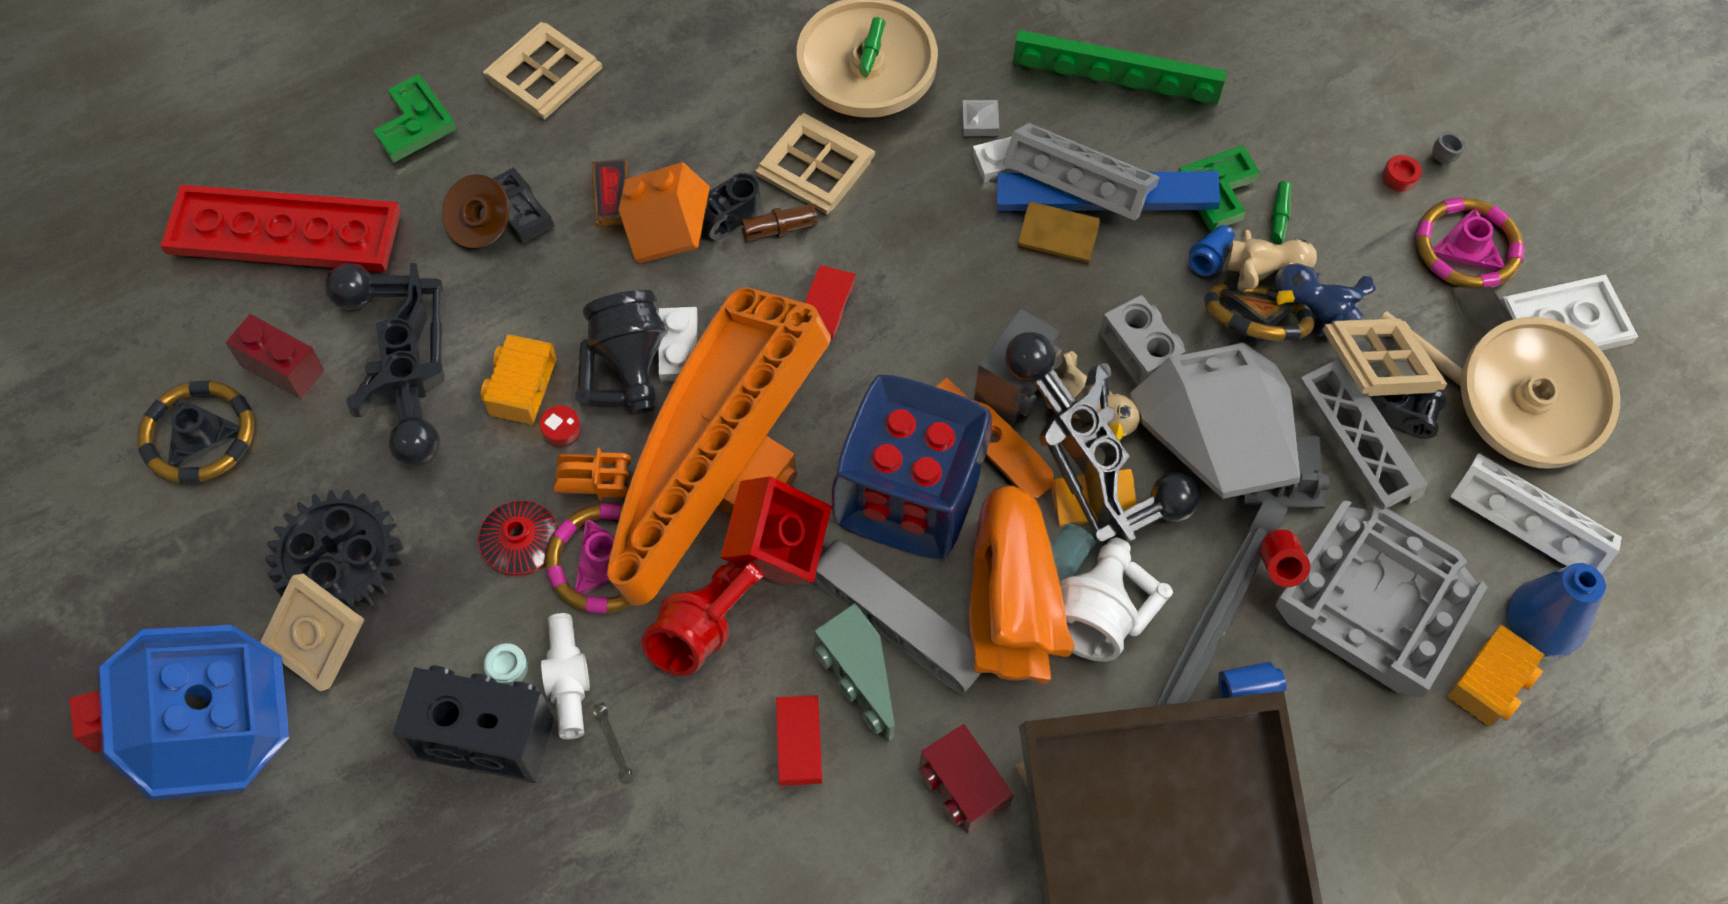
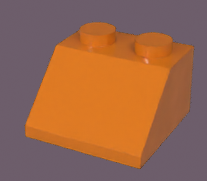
M684 162L625 179L618 210L634 259L639 264L698 249L710 186Z

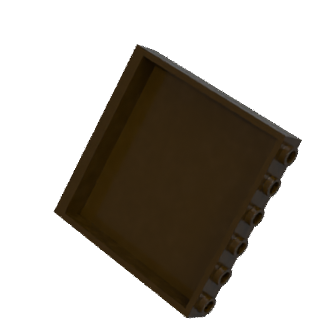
M1284 691L1024 721L1019 726L1044 904H1322Z

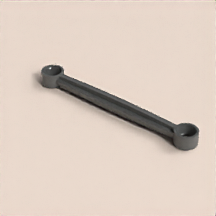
M1267 497L1265 498L1248 530V534L1220 579L1186 643L1155 706L1186 703L1191 699L1217 651V643L1221 636L1227 632L1261 562V541L1268 533L1278 529L1288 510L1287 507Z

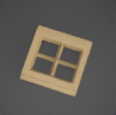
M540 22L482 73L492 85L538 118L545 120L603 67L602 63L595 56L549 24ZM546 42H550L560 49L543 65H540L530 57ZM565 55H568L576 60L578 64L560 79L550 72L549 69ZM523 62H527L537 70L518 86L508 79L507 76ZM545 75L556 84L539 99H536L526 90L541 76Z
M803 113L801 116L799 115L759 163L755 175L807 204L813 203L817 210L828 215L869 166L875 156V151ZM802 134L825 146L816 158L793 147ZM830 150L853 161L844 174L821 162ZM787 153L810 164L800 177L778 166V163ZM815 168L838 179L829 193L806 181Z
M1401 319L1333 321L1332 324H1325L1323 328L1325 335L1362 394L1379 396L1436 393L1437 390L1445 389L1447 385L1406 321ZM1379 337H1391L1399 350L1387 351ZM1353 338H1366L1374 351L1361 352ZM1407 361L1416 376H1403L1395 362ZM1381 362L1390 377H1377L1369 363Z

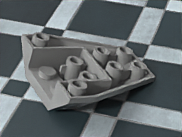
M1240 343L1169 357L1130 393V400L1134 402L1139 410L1142 425L1222 499L1300 482L1291 389L1276 364L1246 344Z

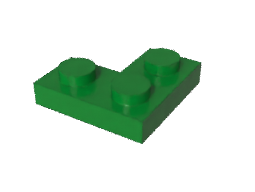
M417 74L388 89L391 100L402 115L374 129L373 132L377 141L392 162L395 163L457 129L452 117L422 77Z
M1243 145L1179 167L1178 170L1219 171V209L1198 210L1210 231H1213L1219 225L1228 226L1244 219L1246 211L1233 192V189L1257 181L1260 171Z

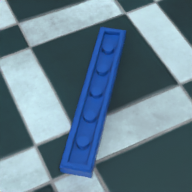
M1219 171L1150 172L1159 176L1160 179L1157 187L1147 194L1142 210L1219 209ZM998 173L997 211H1026L1029 202L1067 211L1108 210L1023 173Z

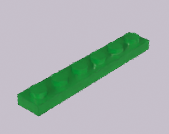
M1018 30L1013 55L1014 64L1024 65L1029 68L1055 71L1060 74H1070L1090 78L1095 81H1105L1125 85L1130 88H1140L1160 92L1165 95H1175L1215 104L1219 102L1227 73L1226 70Z

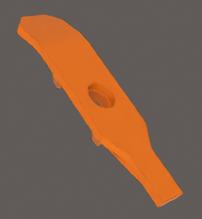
M948 377L935 386L968 398ZM975 401L990 411L992 415L991 434L999 437L998 442H989L986 457L1015 487L1027 491L1035 499L1039 498L1053 486L1054 472L1043 458L988 404Z

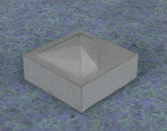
M962 100L963 136L999 135L998 100Z

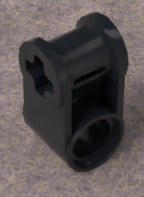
M748 173L735 174L709 191L703 223L707 227V234L711 239L718 240L727 236L732 230L741 226V219L757 217L760 214L762 202L759 183L753 175Z
M1441 392L1369 396L1390 427L1420 439H1430L1437 436L1439 426L1436 421L1439 411L1444 409L1447 401Z

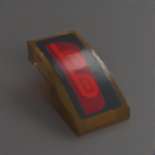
M628 158L592 162V188L596 227L623 224L618 209L625 179L630 178Z

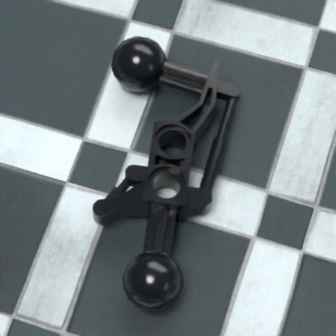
M354 263L338 265L329 272L325 281L326 295L340 309L350 311L361 309L375 297H408L392 318L376 323L381 360L369 362L365 365V380L359 385L356 393L347 398V405L353 417H363L377 406L396 402L399 422L391 430L389 437V449L392 456L407 467H420L428 464L438 453L440 437L436 428L423 419L420 398L426 397L428 390L440 385L445 380L442 368V323L440 322L442 282L437 278H420L416 263H410L409 275L371 276L362 265ZM423 294H433V314L430 324V363L421 364L418 340L427 320ZM397 342H403L399 345H394ZM402 374H409L406 377H399Z
M1023 332L1016 335L1006 348L1005 363L1007 369L1018 380L1033 382L1055 414L1046 420L1047 424L1039 436V442L1042 446L1048 447L1071 494L1075 495L1093 530L1092 538L1095 541H1105L1111 537L1131 541L1136 538L1134 531L1160 518L1176 523L1189 519L1199 508L1201 502L1200 488L1193 478L1178 472L1164 474L1153 484L1150 497L1124 510L1122 509L1117 498L1119 469L1130 456L1107 424L1115 417V411L1109 407L1107 398L1109 396L1107 378L1111 375L1110 366L1106 363L1093 366L1088 372L1084 388L1073 398L1053 369L1056 352L1052 342L1044 335L1036 332ZM1073 413L1077 414L1082 421L1080 432L1075 431L1071 425ZM1060 442L1085 475L1090 506L1082 493L1083 488L1059 444ZM1097 446L1105 453L1103 465H1100L1094 457V451ZM1092 510L1095 512V514L1097 515V517L1100 519V521L1102 522V524H1103L1104 526H1102V527L1099 526V524H1098V522H1097V520H1096V518H1095V516H1094Z

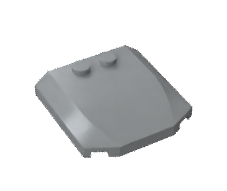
M1343 500L1307 555L1311 566L1308 577L1297 586L1286 587L1275 606L1290 626L1400 694L1424 697L1431 688L1488 587L1482 580L1479 584L1464 567L1467 564V560L1455 548L1388 508L1383 510L1382 507L1373 506L1371 510L1349 507L1352 502Z

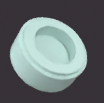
M505 643L495 646L488 652L484 660V670L487 676L494 678L497 683L512 686L514 682H521L525 678L528 671V662L523 651L518 646Z

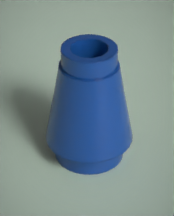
M1219 225L1193 245L1189 251L1188 258L1191 269L1201 276H1211L1221 271L1231 242L1235 240L1234 231L1226 225Z

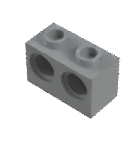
M1143 295L1124 303L1103 316L1099 334L1138 386L1169 357L1186 353L1180 337L1175 333H1171L1164 324L1159 310L1154 305H1150ZM1129 325H1136L1139 329L1132 328ZM1150 353H1157L1162 357H1154Z

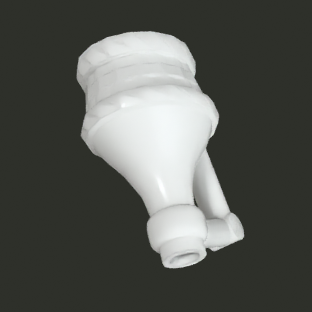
M1111 538L1108 540L1107 544L1100 549L1097 558L1098 564L1094 569L1060 581L1067 627L1075 644L1072 653L1093 661L1107 662L1115 660L1124 650L1123 640L1127 634L1131 636L1141 634L1173 594L1170 585L1160 583L1137 563L1130 562L1131 547L1123 539ZM1123 572L1150 595L1138 611L1124 588Z

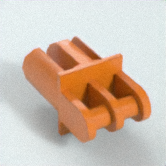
M597 448V455L557 454L558 466H556V480L554 481L553 492L559 494H597L599 501H602V497H625L627 495L628 487L625 486V481H628L630 478V472L626 470L627 465L631 464L630 455L625 453H603L600 448ZM605 466H615V468H605ZM604 481H613V484H603V483H604Z

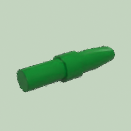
M880 17L872 19L867 38H865L862 46L859 72L864 78L869 76L881 48L880 41L886 23Z
M1287 181L1278 183L1276 201L1272 209L1271 239L1274 244L1283 243L1287 222L1290 220L1292 184Z

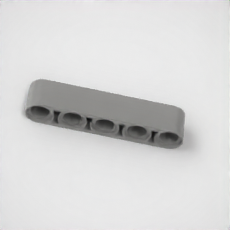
M835 540L820 556L814 582L846 608L855 603L878 633L945 685L959 694H964L980 676L981 673L974 671V649L971 639L868 560L839 540Z

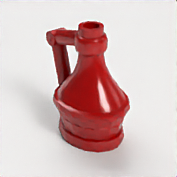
M752 560L748 561L743 567L727 562L726 565L718 567L712 575L711 582L695 591L674 593L663 599L658 609L656 621L646 628L641 639L642 649L646 657L662 671L675 676H688L699 670L705 658L722 649L728 640L729 632L726 613L751 585H755L764 576V573Z

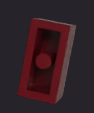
M252 314L248 315L225 342L240 366L299 399L306 394L324 372V368L311 346Z
M965 724L921 751V767L918 768L921 778L930 790L937 788L946 801L942 804L946 815L955 826L961 824L967 834L1011 805L1014 794Z

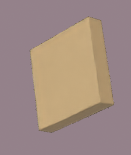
M293 575L260 643L281 655L284 665L318 691H323L331 688L365 619L306 575Z

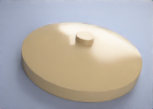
M841 0L830 4L817 12L807 22L800 33L797 43L798 73L807 91L824 106L836 112L855 117H881L908 108L927 92L937 70L938 47L931 28L915 11L892 0ZM880 17L886 23L880 41L881 48L869 76L864 78L859 72L862 46L865 38H867L872 19Z
M1522 317L1504 322L1493 328L1476 343L1463 366L1461 395L1470 422L1483 440L1493 449L1517 463L1536 468H1559L1577 463L1599 449L1610 437L1616 426L1620 412V389L1609 360L1589 337L1563 322L1543 317Z

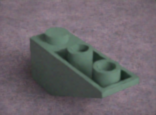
M854 603L814 631L816 647L813 648V652L825 669L832 667L840 679L837 683L847 699L851 702L856 699L865 710L862 716L869 728L876 735L882 732L889 742L894 739L895 723L880 634Z

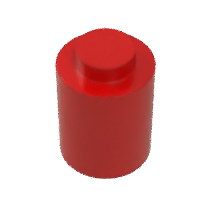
M1284 529L1274 530L1263 538L1260 544V555L1272 581L1282 587H1294L1304 582L1310 573L1311 566L1299 538L1293 532Z

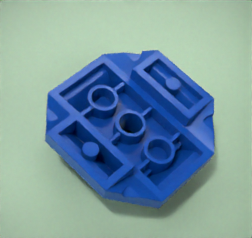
M233 625L142 629L99 667L98 687L102 758L122 776L137 786V789L150 801L242 793L289 739L282 656ZM188 696H199L206 702L207 707L201 710L192 709L186 704L185 698Z

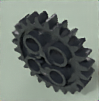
M329 490L327 500L323 502L314 494L312 495V506L307 508L301 502L297 503L299 514L296 517L288 513L283 515L288 522L287 527L275 526L273 528L280 540L267 542L268 547L275 554L265 557V561L273 568L267 574L273 583H277L274 588L281 597L291 577L304 574L307 571L308 574L306 576L346 606L349 605L355 613H358V602L362 599L371 606L374 604L372 592L387 593L386 588L382 584L384 579L396 580L397 577L390 566L402 565V560L396 553L404 549L402 542L397 538L401 535L396 523L392 524L394 522L392 515L389 511L383 512L384 509L378 500L370 504L369 499L364 493L354 500L350 490H346L342 498L338 499L333 490ZM349 523L344 530L334 532L340 524ZM314 546L308 554L300 555L304 548ZM338 551L336 555H331L333 552ZM371 551L366 559L356 561L361 553ZM336 575L331 583L320 585L327 576Z

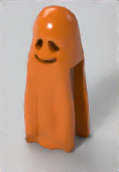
M1014 486L998 487L987 496L982 504L975 543L968 613L970 636L974 649V671L977 673L991 672L996 674L999 679L1013 681L1030 679L1041 685L1051 680L1048 654L1068 657L1072 654L1075 644L1067 627L1061 586L1039 504L1033 496L1023 489Z

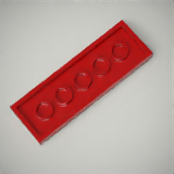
M180 185L163 236L161 248L168 255L335 268L345 263L362 265L367 271L386 272L401 209L398 202Z

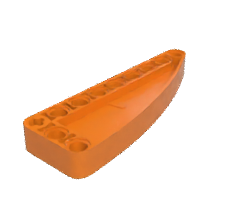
M744 287L737 289L728 296L692 350L648 436L631 480L614 538L607 576L629 604L634 606L644 605L656 596L828 347L831 336L813 305L753 288Z

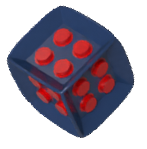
M877 375L864 394L840 454L837 473L832 484V514L835 521L847 530L875 542L918 556L946 559L958 539L977 488L981 464L985 459L992 430V415L990 411L966 397L922 382L893 375Z

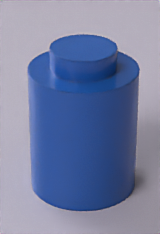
M1271 662L1220 671L1218 675L1221 698L1280 691L1286 692L1284 674L1280 668L1276 669Z

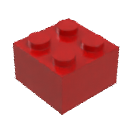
M771 476L740 481L720 558L740 567H743L748 561L752 560L764 573L763 577L783 586L814 583L832 506Z

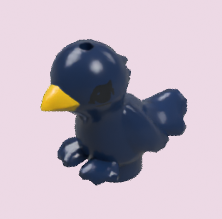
M1292 263L1281 268L1275 276L1274 286L1278 293L1276 298L1277 305L1293 302L1307 306L1314 316L1323 323L1316 333L1321 337L1325 335L1323 331L1325 324H1332L1333 321L1360 320L1364 316L1356 305L1366 295L1372 294L1376 290L1371 276H1363L1354 287L1320 284L1318 279L1321 275L1320 273H1315L1314 269L1307 265Z

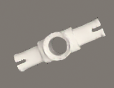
M558 613L548 617L550 650L547 652V659L541 661L542 679L546 697H551V702L556 704L559 737L562 739H575L584 735L581 701L585 698V691L590 690L589 674L585 654H580V649L575 647L572 616L567 613Z

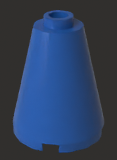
M1575 563L1522 584L1510 598L1506 619L1510 630L1540 652L1547 654L1546 657L1557 658L1570 655L1579 649L1589 637L1606 590L1605 579L1595 567L1586 563Z

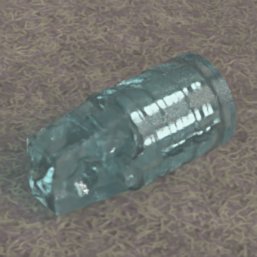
M1065 524L1061 530L1062 533H1060L1056 542L1051 547L1059 582L1062 579L1075 577L1079 572L1078 568L1081 567L1090 550L1096 545V541L1091 534L1074 524Z

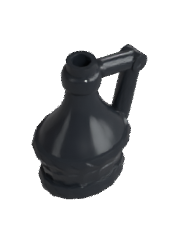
M632 290L619 292L596 299L586 304L583 308V315L588 321V339H584L580 344L578 390L575 395L576 400L581 405L587 407L590 405L622 406L627 404L631 407L632 414H643L655 409L654 401L656 394L653 385L649 384V371L653 356L658 350L662 339L668 334V327L662 322L655 307L657 305V297L653 291ZM595 354L612 366L618 373L626 387L625 391L593 390Z

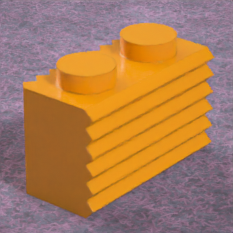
M510 334L506 335L504 345H499L495 350L493 358L494 372L491 375V379L486 378L481 388V400L484 401L490 416L500 419L504 418L508 421H519L522 424H534L557 360L553 343Z
M1501 624L1489 636L1447 697L1449 700H1453L1456 705L1462 706L1463 710L1469 711L1470 715L1476 716L1477 720L1483 721L1486 726L1490 727L1500 717L1508 721L1522 702L1516 697L1521 688L1529 690L1541 676L1543 670L1537 667L1545 654Z

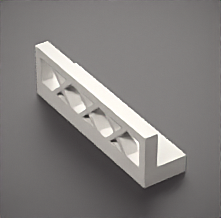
M1479 453L1451 495L1453 499L1566 566L1575 563H1586L1595 567L1603 574L1620 550L1621 536Z

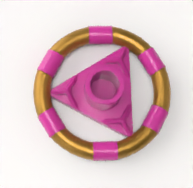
M1466 197L1443 200L1432 206L1418 223L1416 243L1420 256L1433 273L1455 286L1480 290L1499 286L1513 277L1523 263L1525 245L1519 228L1508 214L1496 205L1486 201ZM1471 211L1432 248V229L1437 219L1446 214ZM1480 214L1502 228L1509 240L1508 260L1505 265L1491 238L1493 226L1487 219L1481 217ZM1443 260L1494 272L1478 276L1467 275L1455 271Z
M602 503L583 508L565 519L552 534L546 551V574L553 590L565 602L577 609L588 613L608 614L632 606L622 595L611 598L584 595L611 583L607 576L615 536L594 523L593 520H619L623 505ZM585 524L574 590L569 585L563 572L560 558L563 546L575 531Z

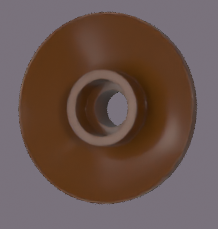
M480 174L465 176L450 188L445 197L442 209L445 229L449 236L459 245L474 249L486 247L495 242L506 228L510 212L509 200L503 187L493 178ZM484 208V215L480 219V211Z

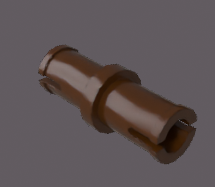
M813 203L787 210H781L779 207L772 209L769 214L748 219L744 218L740 221L741 226H744L741 230L746 243L773 235L781 238L787 236V232L818 225L817 219H814L817 218V213Z

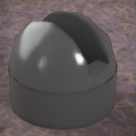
M1443 132L1435 141L1432 153L1435 160L1441 164H1449L1459 159L1465 151L1466 145L1458 135L1451 132Z

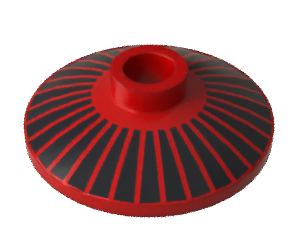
M520 500L503 504L486 517L480 528L478 544L481 555L491 568L502 574L521 576L533 573L546 565L547 547L558 525L549 510L535 502ZM523 528V532L519 536L510 535L512 530Z

